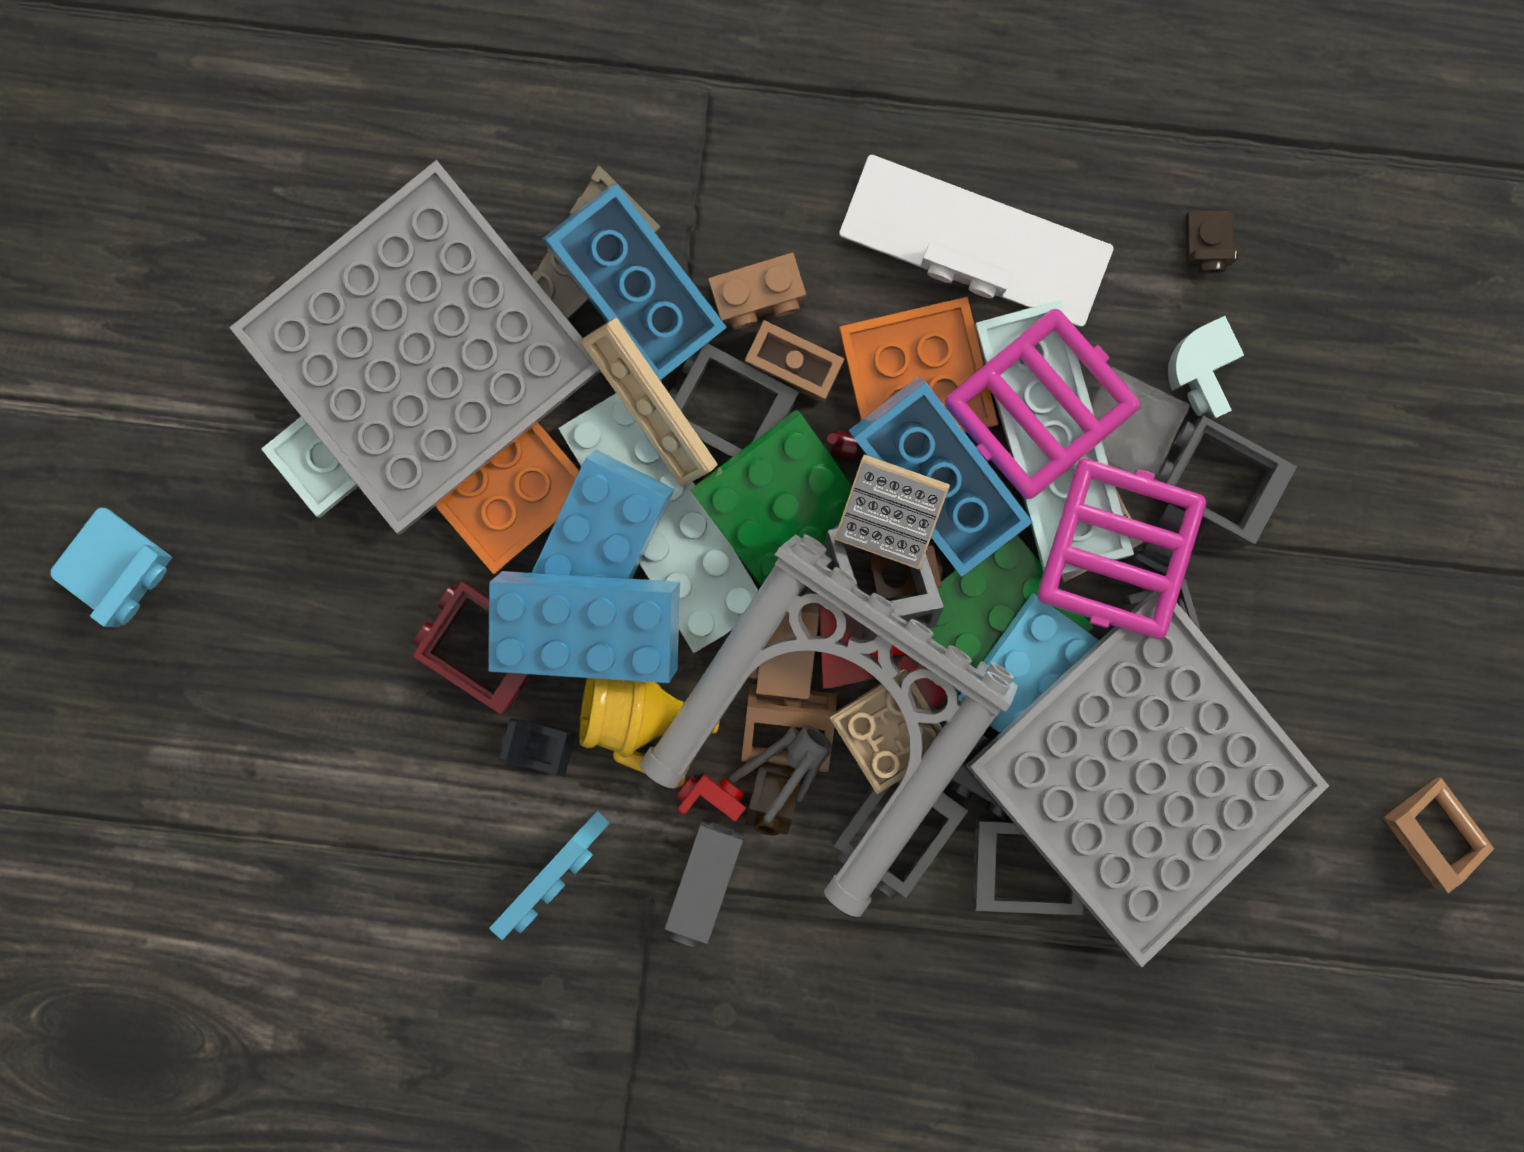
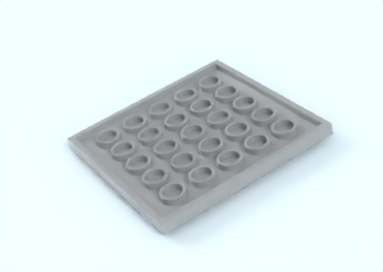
M437 160L229 327L399 535L601 371L580 342L583 339Z
M1153 591L1131 612L1152 619L1160 593ZM1177 602L1167 635L1164 638L1155 639L1117 626L1113 627L965 765L1134 964L1143 967L1329 787Z

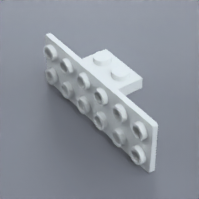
M869 155L839 233L840 237L924 268L928 270L927 274L937 280L952 283L955 280L969 285L968 289L971 292L982 297L993 298L995 295L1027 308L1061 300L1066 317L1077 327H1083L1087 321L1113 252L1111 244L875 155Z

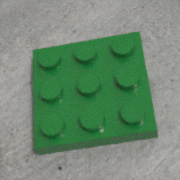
M795 410L691 488L690 491L762 586L779 558L775 553L779 547L794 535H798L800 538L808 535L824 545L827 531L840 524L852 485L802 414Z
M1018 535L961 577L955 569L941 581L942 587L938 588L944 608L936 627L929 628L934 634L932 639L946 649L949 645H952L962 650L972 659L970 665L974 668L977 667L980 661L985 660L1031 594L1037 595L1044 573L1042 564ZM1054 607L1088 632L1093 628L1085 616Z

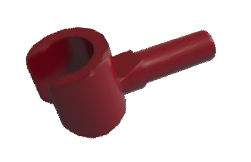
M840 431L830 433L827 436V441L833 445L830 456L854 461L858 445L851 434Z

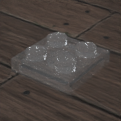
M1111 367L1138 398L1140 408L1102 440L1108 465L1131 473H1135L1137 469L1155 474V480L1189 410L1190 404ZM1101 385L1091 405L1095 418L1100 420L1118 403Z

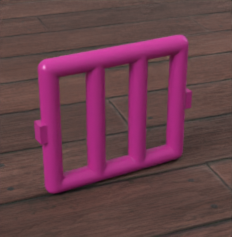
M1052 309L949 394L945 399V407L978 444L976 448L987 462L991 459L1025 499H1033L1136 413L1140 408V401L1106 363L1110 357L1099 345L1093 348L1061 310ZM1052 331H1055L1118 403L1100 420L1095 418L1034 347ZM1019 359L1026 364L1084 431L1081 436L1065 449L1000 376ZM987 387L1050 460L1031 478L966 404L984 388Z
M1090 459L1080 460L1076 466L1037 592L1039 601L1089 617L1090 624L1103 628H1108L1109 624L1155 639L1164 638L1170 626L1206 507L1205 497L1201 494L1154 480L1155 474L1137 469L1135 473H1131ZM1091 479L1186 508L1179 533L1084 504ZM1078 521L1172 550L1173 553L1166 576L1072 547L1071 544ZM1065 563L1160 593L1153 618L1151 619L1058 589Z

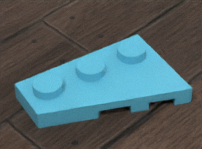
M597 811L489 929L501 940L513 928L521 934L538 915L532 909L540 899L548 904L566 885L559 878L568 869L576 874L593 856L587 848L610 822Z

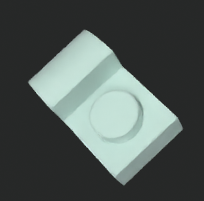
M1225 316L1196 329L1185 337L1174 349L1168 366V378L1172 391L1185 384H1189L1191 391L1188 392V399L1193 410L1198 416L1204 415L1211 420L1232 411L1213 371L1244 356Z

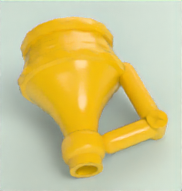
M587 678L580 716V744L587 749L598 745L614 751L613 757L616 762L643 772L640 762L645 754L635 750L663 736L685 702L671 696L657 682ZM719 722L712 731L713 734L717 733ZM685 776L683 777V779L677 787H680L685 783Z

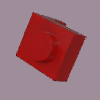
M706 773L699 780L691 776L676 795L682 801L677 811L685 815L695 800L701 795L736 822L746 809V804L740 800L745 793L726 778H723L718 783Z

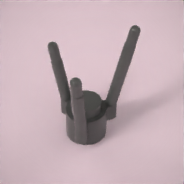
M804 726L800 732L791 727L783 738L729 776V781L735 783L784 748H788L786 759L795 768V771L764 816L765 822L770 823L804 776L800 784L797 802L803 800L822 763L830 755L832 748L830 741L814 727Z

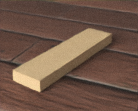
M617 317L580 340L681 487L711 472L718 465Z

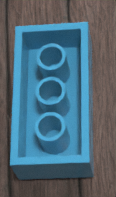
M618 184L609 185L542 238V241L606 323L617 317L659 380L663 379L727 328Z
M920 376L849 430L868 456L950 484L931 538L961 577L1033 523L936 394Z
M595 450L585 458L532 573L632 579L675 489Z
M502 571L490 581L489 671L669 683L678 667L680 582Z

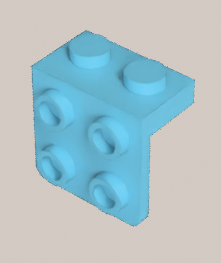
M99 508L52 567L51 576L55 581L94 609L90 617L103 627H120L121 624L125 625L136 614L140 607L138 602L147 590L153 589L162 580L167 571L165 567L173 557L111 510Z

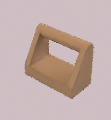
M750 684L741 763L749 762L767 749L752 746L754 723L799 728L811 726L817 730H824L823 734L832 745L834 725L828 716L836 712L837 693L810 690L808 700L756 694L757 684ZM782 750L766 761L793 768L786 759L788 750ZM831 753L822 763L819 771H829Z
M1441 777L1432 780L1383 817V820L1433 887L1446 893H1450L1462 884L1494 850V847ZM1434 798L1472 847L1471 851L1451 866L1415 819Z

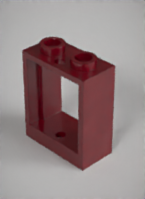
M461 582L457 588L451 585L437 605V607L442 609V612L434 624L426 622L416 635L413 644L418 648L412 656L499 714H506L532 674L507 673L496 691L493 692L434 653L469 599L489 612L488 596L466 582Z

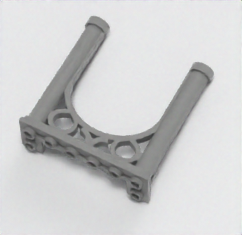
M794 535L779 547L775 553L779 558L775 562L774 568L656 747L648 749L640 762V767L648 777L660 785L673 789L677 788L687 773L688 767L748 677L759 665L775 656L795 651H818L842 657L868 671L889 691L904 716L910 737V759L903 780L840 871L833 876L824 889L825 896L834 906L848 915L860 917L872 901L870 895L993 719L1001 710L1006 712L1011 706L1018 685L1012 682L1014 676L997 663L991 662L990 665H987L980 661L976 668L971 666L972 659L962 650L952 645H949L946 649L932 639L934 634L925 625L914 619H910L907 622L893 613L895 607L887 599L876 593L868 596L855 587L857 581L850 574L837 567H834L833 570L827 568L833 559L824 554L827 549L819 541L808 535H804L803 538ZM805 586L813 590L805 594L801 593ZM808 603H818L823 605L825 609L830 610L837 620L835 632L828 636H811L801 618L803 606ZM789 613V623L796 637L787 638L766 646L786 614ZM848 615L877 634L876 637L869 640H859L851 637L848 643L839 641L845 635L849 626ZM893 645L923 665L912 669L904 677L902 683L896 677L901 669L893 660ZM878 650V660L870 655V653ZM920 678H928L934 681L936 685L941 686L946 691L948 696L947 705L937 711L916 708L911 695L912 683ZM959 691L965 694L961 702L959 701ZM946 720L947 722L923 755L924 739L921 723H939Z

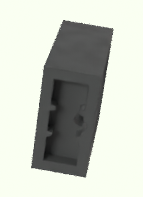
M708 343L702 347L701 351L695 352L686 360L682 372L687 374V377L680 390L673 387L669 392L683 413L710 360L771 392L777 397L753 442L787 417L799 396L798 391ZM688 421L705 446L730 459L742 451L737 446Z
M1205 416L1196 419L1193 424L1187 421L1174 443L1180 447L1172 462L1166 460L1154 480L1176 486L1202 437L1265 470L1266 473L1238 524L1205 508L1202 517L1203 520L1209 523V527L1244 546L1255 545L1297 466Z
M837 525L827 531L824 546L827 549L824 554L833 559L827 568L833 570L834 567H837L854 577L846 552L860 550V548L835 540L839 527ZM925 553L920 569L909 566L919 596L889 602L895 607L893 613L905 621L909 622L910 619H914L927 628L936 627L944 606ZM848 615L849 626L847 632L849 638L855 637L859 640H869L877 636L872 630Z
M871 787L833 840V846L839 850L835 857L843 864L856 848V846L850 843L888 788L876 794ZM943 792L932 807L946 818L903 879L887 870L876 886L891 898H893L896 892L907 898L968 812V810Z
M702 818L665 926V930L673 932L671 939L691 947H697L698 941L708 944L743 842L744 832Z
M975 818L972 907L976 911L1083 915V903L1070 888L1068 900L994 897L997 833H1023L1011 819L1006 821L1005 819Z

